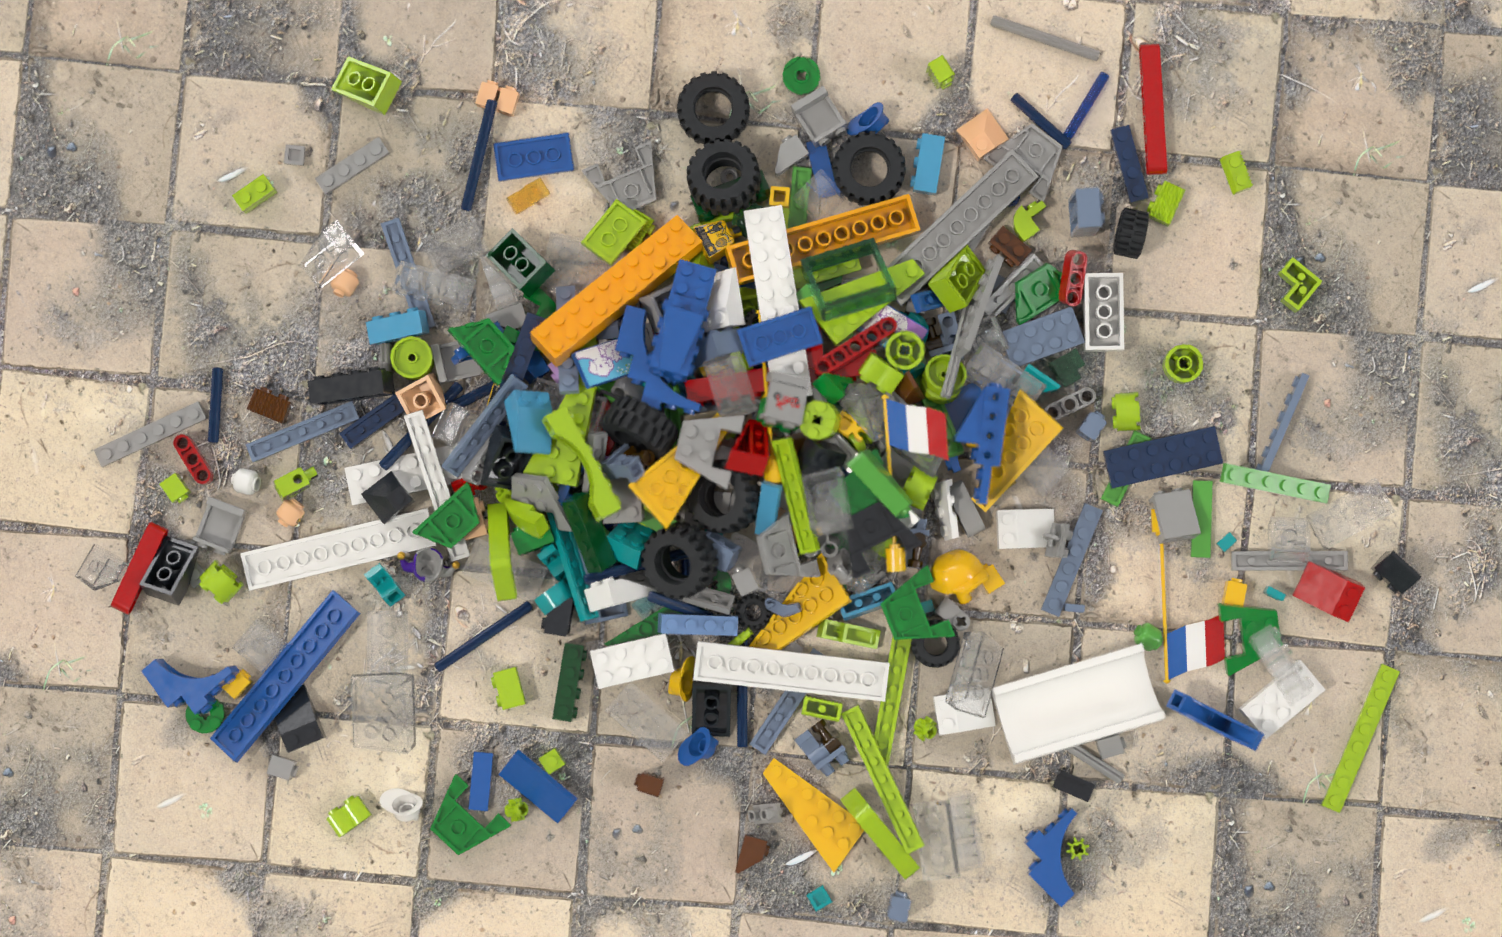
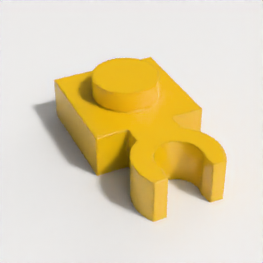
M842 410L837 432L847 438L852 434L856 441L862 442L863 438L858 433L864 432L868 434V429L864 426H857L859 420Z

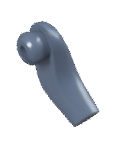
M772 597L767 598L764 602L768 610L781 617H789L802 611L799 603L784 605Z

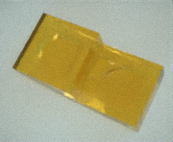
M540 177L525 185L523 189L508 196L506 200L517 215L547 197L550 192Z

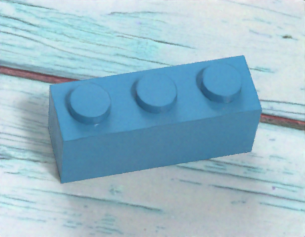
M923 133L922 137L917 139L916 149H919V156L914 158L913 168H916V174L911 176L910 182L913 192L936 195L945 137Z
M418 307L407 309V313L403 314L400 311L389 313L390 317L375 316L372 317V321L366 322L370 345H380L381 343L394 342L409 336L416 337L429 334L426 312L418 310Z
M889 582L849 596L852 601L840 609L844 622L882 609L880 603L895 591L893 583Z

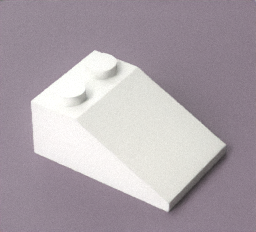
M736 268L716 272L706 308L710 312L707 322L703 321L701 328L705 329L704 333L716 329L720 332L728 327L734 328L745 325Z
M1054 509L997 510V549L1046 548L1048 540H1045L1043 535L1044 533L1050 534L1052 523H1054Z
M613 577L592 583L591 588L584 590L590 612L647 597L650 591L657 592L656 589L625 579L614 580Z
M990 688L933 696L939 735L996 726Z

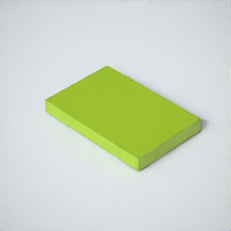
M616 199L582 240L581 244L612 267L646 225L647 221Z

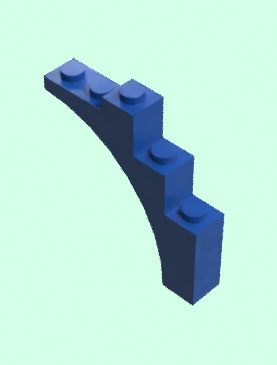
M627 305L615 351L619 352V356L630 359V356H633L628 378L632 380L631 383L643 386V383H646L641 401L655 407L658 411H661L662 405L665 404L667 409L676 410L678 407L684 409L683 412L695 415V412L700 413L702 409L701 404L677 394L663 382L661 377L648 372L650 365L646 364L649 354L645 336L648 312L644 309Z

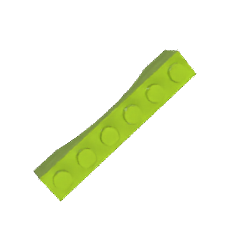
M564 406L546 415L542 422L550 437L569 447L583 464L589 482L590 496L588 506L596 521L599 522L621 509V501L617 495L613 494L609 479L605 478L601 472V464L595 461L591 446L586 444L581 428L577 427L573 421V413Z

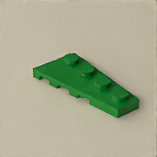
M663 607L604 644L610 647L661 635V633L657 632L658 613L680 612Z

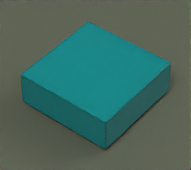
M1266 586L1263 591L1265 595L1277 601H1283L1286 594L1270 586Z
M823 885L806 894L816 912L833 902Z

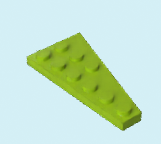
M911 259L804 298L799 303L804 308L812 307L817 324L837 346L924 276L925 273Z
M578 372L579 394H566L558 409L566 406L567 410H571L574 415L573 421L577 427L581 428L584 434L583 439L587 442L597 386L586 389ZM551 438V453H534L523 474L548 477L549 481L554 484L578 487L582 463L569 447Z

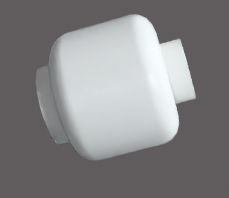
M241 468L232 475L231 484H233L236 492L252 495L260 489L261 478L256 471Z

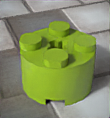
M900 331L892 335L886 345V357L889 363L895 368L902 370L917 366L923 360L925 354V345L922 338L911 331ZM902 345L910 347L909 355L900 352Z
M1182 344L1175 346L1166 353L1163 359L1162 368L1164 374L1174 383L1185 384L1193 381L1203 370L1202 354L1192 345ZM1179 360H1180L1181 362H1182L1183 360L1186 361V363H1185V366L1187 367L1186 369H1185V367H1183V368L1180 367V362H1179Z
M1138 392L1115 393V397H1111L1112 409H1116V416H1112L1113 429H1117V432L1141 430L1140 425H1137V422H1140L1139 402L1135 401V397H1139Z
M812 401L805 405L802 424L799 427L807 437L825 440L837 433L841 417L834 405L825 401ZM817 417L823 418L822 424L816 422Z
M914 465L903 490L914 502L911 506L923 511L938 476Z
M214 560L199 577L201 580L199 585L207 592L210 590L215 595L214 599L220 604L228 603L244 584L242 581L238 583L235 580L238 576L224 564L219 566L218 560Z

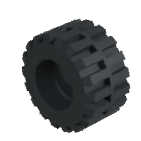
M1126 207L1122 210L1113 244L1115 255L1133 259L1139 258L1148 229V212Z
M928 620L929 626H932L943 620ZM953 628L955 636L945 637L947 646L945 651L939 655H932L926 651L924 647L925 638L912 639L911 647L916 659L923 665L933 668L944 667L951 663L957 657L960 649V638L956 629Z

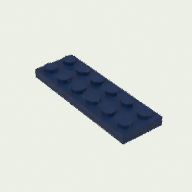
M1215 426L1103 451L1111 489L1223 464Z

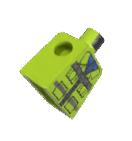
M313 466L305 471L299 467L274 480L273 484L283 502L309 488V481L318 477V474ZM300 478L302 482L297 484L294 482V479Z

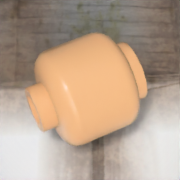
M347 268L338 270L330 283L334 290L333 293L340 298L344 296L350 297L359 284L358 275Z
M293 498L291 500H284L276 512L279 518L278 522L286 528L289 525L297 526L305 514L304 506Z

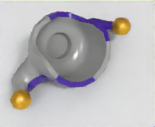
M433 548L418 550L413 561L407 560L404 552L397 554L403 571L413 573L422 582H433L438 578L451 577L454 571L460 567L458 561H454L451 566H444L443 556L438 550Z

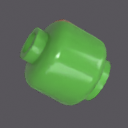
M1150 623L1138 625L1134 630V642L1137 645L1143 644V648L1146 651L1157 650L1163 642L1161 630Z

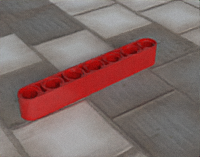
M1144 44L1139 45L1146 172L1147 175L1167 174L1160 45Z

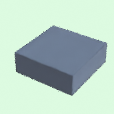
M1065 603L1063 610L1083 613L1085 612V605Z

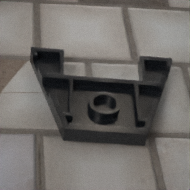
M880 501L845 518L855 579L871 571L862 552L891 537L898 535L907 552L922 545L921 540Z

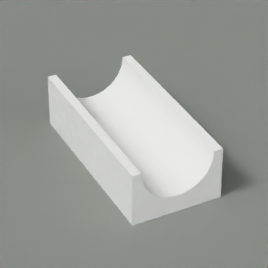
M1143 644L994 687L991 690L1013 765L1153 724L1166 718L1151 685L1145 663Z

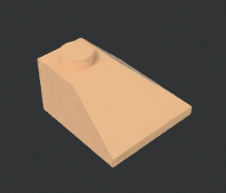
M988 108L956 130L977 161L1009 140Z
M434 373L395 392L406 414L423 409L425 418L428 419L447 409L443 390Z

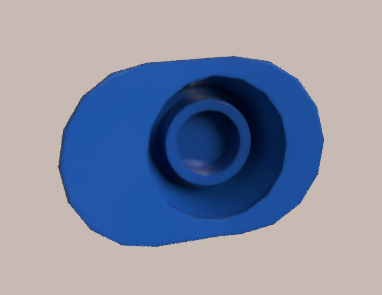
M881 102L874 103L867 110L854 117L849 122L848 129H846L848 135H857L859 132L869 133V131L878 133L889 123V119L883 112V104Z
M701 727L682 742L678 751V760L682 765L690 766L699 759H708L714 754L719 741L710 735L707 728Z

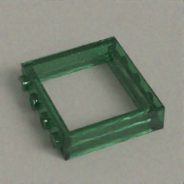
M874 238L800 260L802 274L823 322L897 300L895 284ZM873 254L886 284L824 302L812 272Z

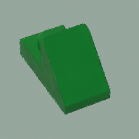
M823 373L812 383L813 387L831 404L839 401L855 385L852 378Z

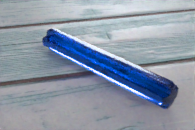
M1101 71L1063 133L1067 138L1072 139L1109 79L1107 73Z

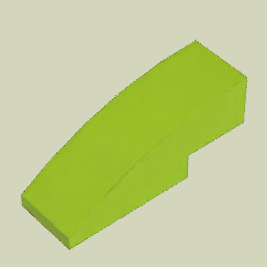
M508 498L503 499L511 520L522 531L531 536L541 538L549 530L544 514L537 513L534 505Z
M825 619L819 623L816 637L877 649L881 630Z

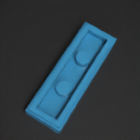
M765 480L762 482L755 534H761L777 521L782 486Z

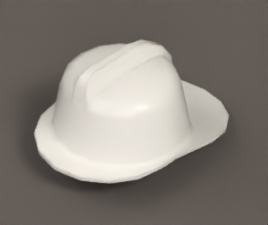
M400 788L387 790L381 795V807L393 813L399 821L408 822L419 819L423 800L418 795Z

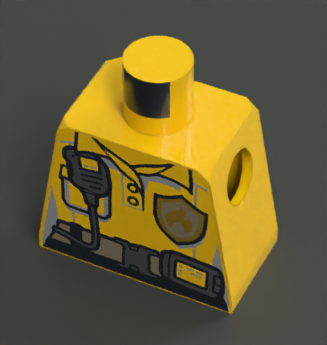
M724 220L694 227V233L703 241L702 252L709 265L726 255L724 251L726 246L735 244L734 239L742 236L738 225L728 229Z

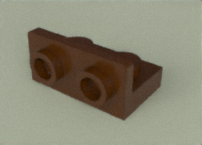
M1004 226L988 242L990 245L989 249L996 255L1001 254L1005 258L1003 261L1010 267L1015 266L1017 268L1032 251L1031 248Z

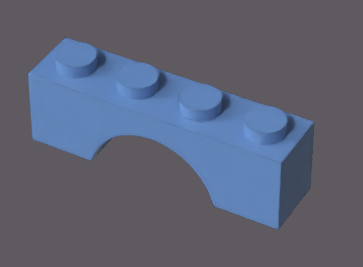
M658 613L657 632L661 634L737 636L738 616Z

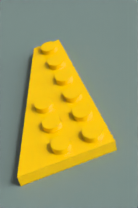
M1021 389L1018 391L1005 422L1000 467L992 466L987 505L976 503L985 512L1063 429L1055 419Z
M717 413L712 418H718L721 416ZM720 431L716 451L728 431ZM677 446L646 470L639 480L629 484L632 492L666 530L701 474L694 472L675 460Z
M822 553L817 557L821 576L803 577L782 602L784 605L799 603L802 611L789 617L773 614L766 627L758 633L748 647L782 650L852 601L844 586L838 582L834 575L828 573L827 558Z
M773 758L764 770L763 775L834 873L862 835L864 829L851 813Z

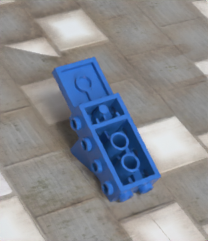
M679 260L669 299L665 298L662 310H665L664 317L660 316L657 328H660V331L653 338L652 346H655L653 353H649L646 364L650 365L648 372L659 377H670L677 382H686L688 375L692 376L695 365L691 364L693 357L697 358L700 348L696 344L698 339L702 340L705 330L701 326L703 321L707 322L710 312L706 308L717 269Z
M989 383L988 386L983 387L953 437L955 442L976 444L975 448L971 450V459L974 460L973 464H981V467L977 468L976 480H979L978 487L974 488L973 499H976V503L986 505L992 466L1000 467L1010 389L1001 388L1002 384Z

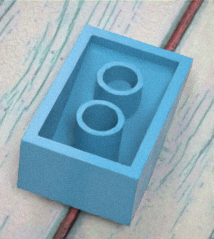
M514 390L504 403L515 452L550 454L551 437L542 422L546 415L552 413L549 392Z

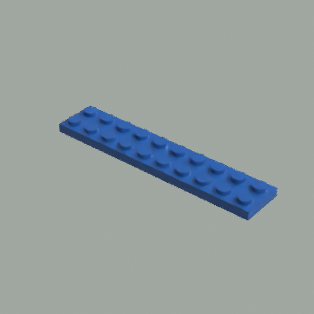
M332 590L210 739L234 762L238 763L361 613L336 591Z

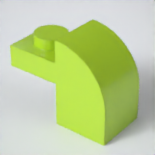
M1042 200L1039 203L1036 201L1032 202L1027 206V211L1021 205L1014 214L1012 221L1013 229L1023 243L1040 230L1032 218L1046 208Z

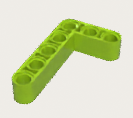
M504 502L488 504L489 559L497 601L517 599L516 584L511 564L509 514Z
M853 788L840 799L905 880L920 869L918 864L910 854L906 853L901 843L856 788Z

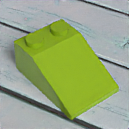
M348 56L331 90L370 110L385 115L402 81L391 72Z
M966 245L931 278L928 285L949 313L968 306L980 285L979 280L985 274L986 269H984V266L970 247Z

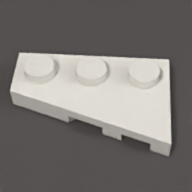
M952 479L936 483L930 494L935 502V514L940 521V533L945 541L959 537L957 516L952 511L955 499L954 495H950L949 487L953 485Z

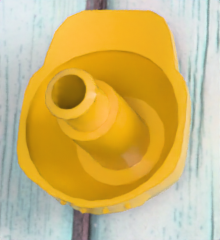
M962 549L941 554L936 558L930 570L934 582L930 583L931 588L943 594H956L959 604L969 603L972 600L970 592L990 578L980 560L972 553Z

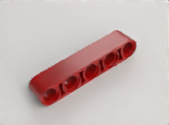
M885 317L820 357L814 365L815 375L819 378L823 373L833 374L891 338L897 329L896 320L892 317ZM890 324L893 329L886 331L883 329V325ZM874 334L877 339L869 341L866 336ZM857 344L861 349L859 351H852L850 346ZM841 354L844 356V360L838 362L834 359V356ZM824 364L828 367V370L821 372L818 366Z
M153 522L148 524L112 600V608L127 615L132 612L142 591L139 584L164 538L168 535V529Z

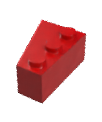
M749 419L730 451L725 469L763 476L769 459L768 427L763 426L759 421Z

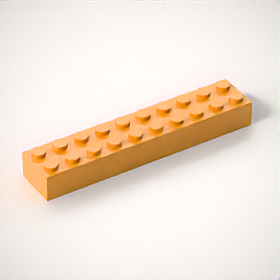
M909 194L786 229L792 270L916 235L920 231ZM748 240L726 246L724 251L730 268H736L739 286L754 282Z
M676 215L530 332L531 341L557 368L571 357L572 353L581 349L625 313L627 305L634 306L640 301L639 298L649 294L672 276L677 270L680 259L689 262L703 251V241Z

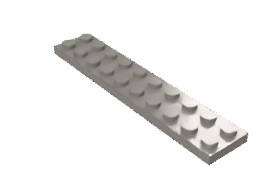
M1013 150L1008 152L886 267L889 268L913 259L925 273L924 276L894 299L901 307L911 298L910 295L917 293L942 267L1038 179L1039 176Z

